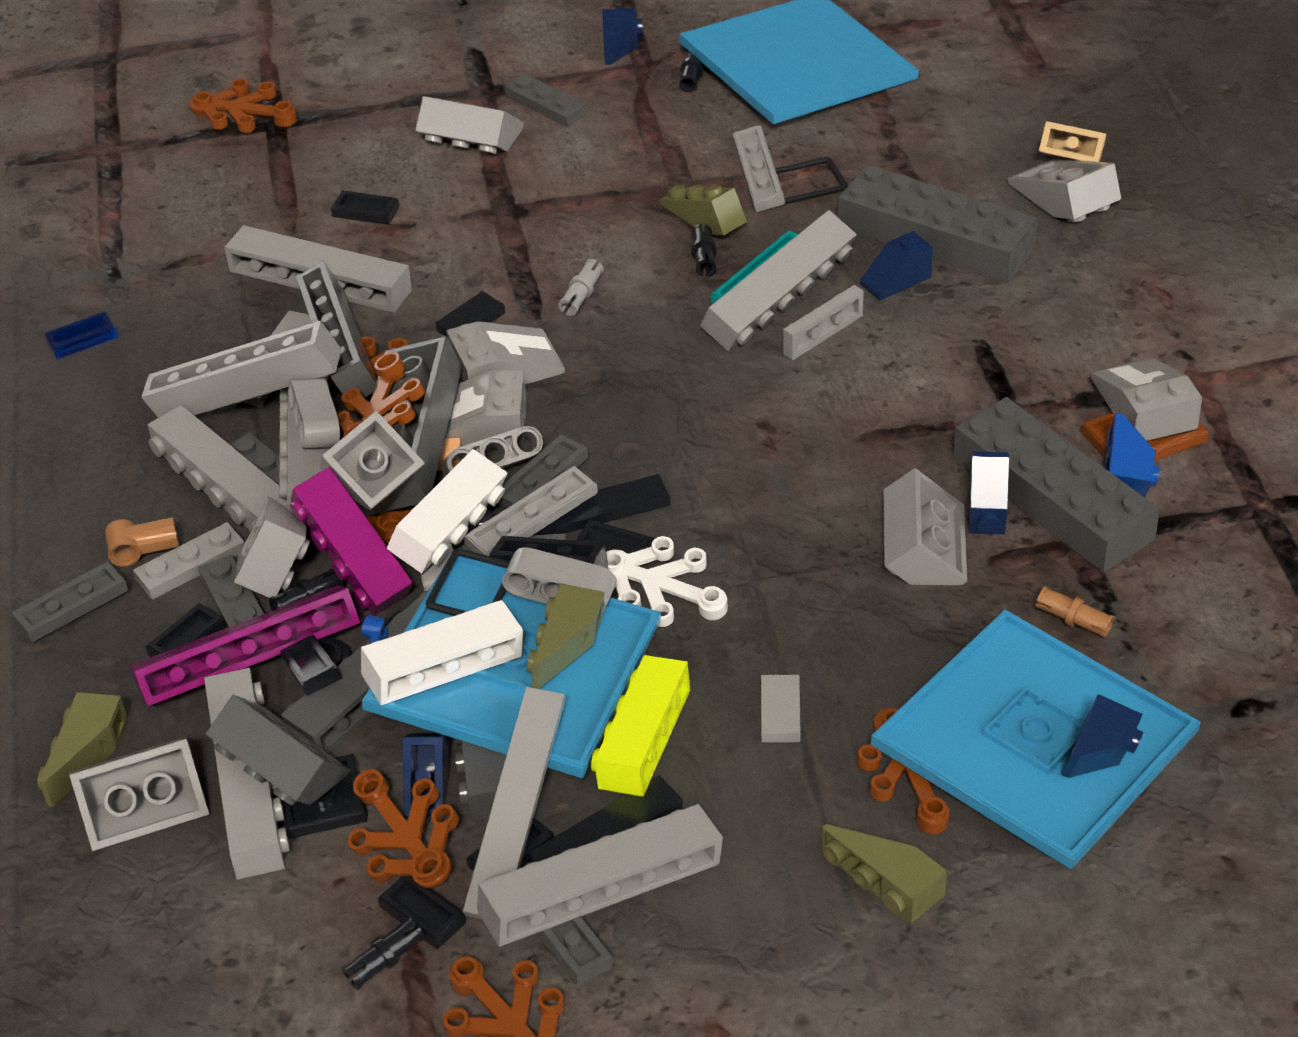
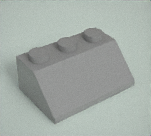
M423 96L416 132L425 135V141L442 144L443 140L452 141L451 145L454 147L469 149L470 145L479 146L478 151L496 155L497 150L506 152L509 150L522 131L525 122L505 111Z
M914 468L884 489V566L891 574L897 575L910 585H963L967 583L964 504Z
M186 737L71 771L69 774L92 851L209 815Z

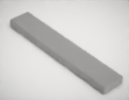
M526 687L463 908L465 916L482 919L477 912L478 883L484 882L493 876L503 875L520 869L564 708L565 694Z

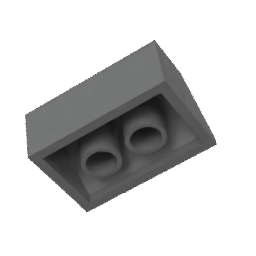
M234 694L206 732L207 736L217 742L213 748L218 753L232 761L236 757L246 764L243 769L244 772L261 783L267 779L276 786L273 793L290 805H294L296 801L311 805L343 780L350 772L348 767L263 705Z

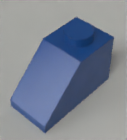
M1116 413L1108 430L1104 468L1145 497L1150 486H1156L1159 477V465H1154L1155 450L1123 414Z

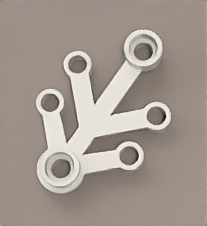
M658 537L652 542V547L630 554L621 550L607 551L608 569L616 577L617 583L615 588L619 596L618 600L625 602L634 600L635 602L632 604L641 606L640 594L631 589L628 579L641 583L651 609L668 613L665 616H661L659 627L669 626L674 621L673 607L670 603L665 602L661 591L697 603L699 613L705 619L717 620L727 613V596L720 588L709 586L705 589H700L672 579V577L688 572L698 573L703 571L707 566L704 550L691 548L686 551L683 559L651 569L639 566L654 560L667 561L674 556V544L669 537ZM661 547H667V548H668V549L663 550V551L658 550V549L661 548ZM696 558H697V559H700V561H698V562H692V561H691L692 559H696Z

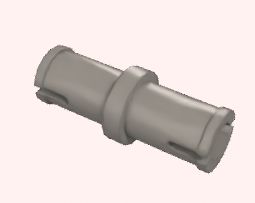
M588 259L579 274L570 280L568 284L569 289L558 303L562 313L567 305L570 304L571 306L566 315L574 316L583 301L591 297L594 291L593 286L604 272L600 262L596 269L592 271L591 269L597 260Z

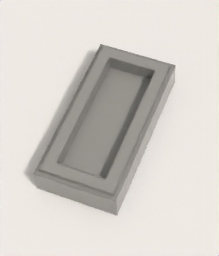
M761 675L762 743L801 742L799 675Z

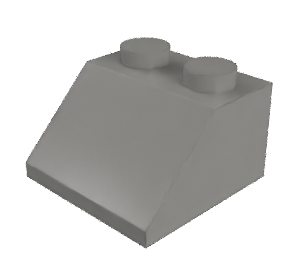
M375 411L322 455L320 469L323 471L330 467L352 499L371 511L422 468L425 462L387 421Z
M267 497L237 558L234 583L269 598L276 596L280 589L286 591L294 574V571L290 570L295 558L299 560L303 558L310 540L306 539L307 526L303 522H299L292 513L273 498Z

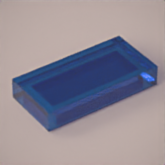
M101 312L44 333L46 341L57 360L118 338L116 328L106 312Z

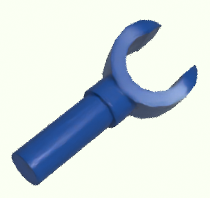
M367 615L364 619L362 635L370 638L369 644L388 637V629L383 618Z

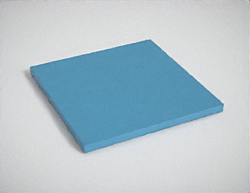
M794 0L683 32L679 35L680 44L693 53L772 124L918 79L919 70L831 0Z
M458 556L434 603L464 611H471L480 606L491 604L502 583V578L507 568ZM438 577L403 633L448 617H453V615L430 610L426 607V600ZM507 590L502 598V601L523 629L522 657L384 705H380L369 688L362 700V710L507 755L526 687H532V673L526 672L527 661L530 651H537L538 646H536V636L539 624L547 623V619H545L547 604L517 597L510 594ZM610 597L602 614V621L594 645L540 688L541 690L565 694L566 699L547 768L584 778L591 764L593 752L599 747L604 737L605 728L608 722L612 721L616 713L620 697L625 694L632 673L635 669L637 670L660 623L661 612Z
M1004 609L872 734L870 744L1072 870L1199 731L1201 721ZM1098 694L1143 714L1137 727L1138 730L1143 732L1134 754L1126 751L1120 765L1071 778L1062 775L1086 717Z

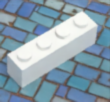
M472 449L396 526L387 550L420 573H423L432 563L436 566L439 565L449 551L448 546L451 543L458 545L468 531L467 526L470 523L476 526L485 515L486 507L489 504L495 506L505 492L502 484L507 476V472Z
M500 600L361 647V675L380 705H384L522 657L523 629L505 603Z

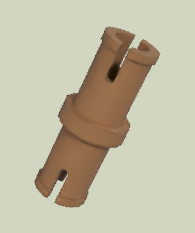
M1044 586L1035 605L1037 609H1042L1064 619L1066 625L1073 627L1076 624L1103 638L1108 635L1115 618L1113 615H1108L1084 604L1085 600L1079 597L1072 599L1049 589L1047 586Z

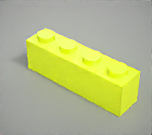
M643 656L637 670L635 669L632 673L626 694L620 697L613 721H609L605 728L604 741L601 747L596 748L593 752L591 769L593 772H596L598 789L644 796L691 690L687 661Z

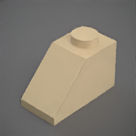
M1046 121L1039 152L1046 156L1066 160L1100 162L1107 134Z

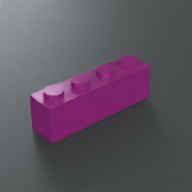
M330 467L293 488L290 503L292 513L299 522L305 521L312 531L310 536L314 544L320 551L326 550L333 560L331 566L334 572L342 581L346 579L354 589L352 591L353 598L361 609L365 610L367 608L371 615L375 616L410 593L413 582L393 554L387 550L383 540Z

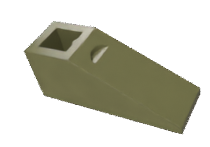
M685 184L676 185L668 190V195L658 200L660 205L693 227L702 224V231L705 232L704 225H708L712 230V235H725L747 222L735 188L721 187L720 184L710 187H703L702 184L692 187H685Z
M560 583L555 598H548L545 609L547 623L539 624L536 636V646H538L537 651H530L527 661L526 672L532 673L531 688L540 689L594 645L602 621L604 592Z
M76 693L71 707H67L64 712L63 726L59 735L55 736L52 740L51 754L46 766L41 767L38 774V787L43 792L47 806L54 807L73 790L69 776L71 771L104 762L117 750L128 723V717L121 696Z
M829 824L822 826L821 852L826 860L833 866L841 867L852 876L860 888L872 892L883 901L885 907L891 913L902 916L910 924L915 922L945 896L947 870L918 847Z

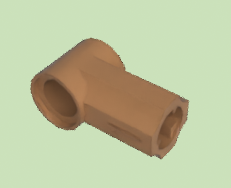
M173 517L137 525L132 521L121 519L111 522L105 529L108 558L112 564L120 567L135 564L142 554L179 547Z

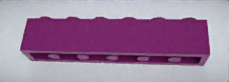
M337 585L130 665L129 668L141 700L147 706L204 685V677L247 668L280 655L281 650L310 635H314L318 640L359 624L360 620L348 588Z

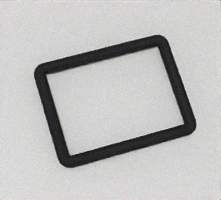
M829 157L775 168L776 173L780 174L827 163L840 183L839 186L784 198L786 204L844 191L848 185Z
M459 548L453 550L426 600V607L430 610L453 616L468 612L434 603L458 556L504 568L508 567L510 561ZM502 583L492 603L502 600L506 592Z

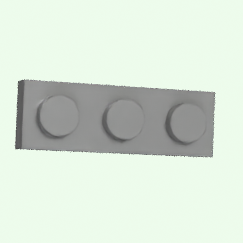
M853 285L784 328L783 355L793 361L862 317L864 291Z
M226 522L133 569L135 580L153 600L200 576L199 566L231 554L233 558L239 556L245 542Z

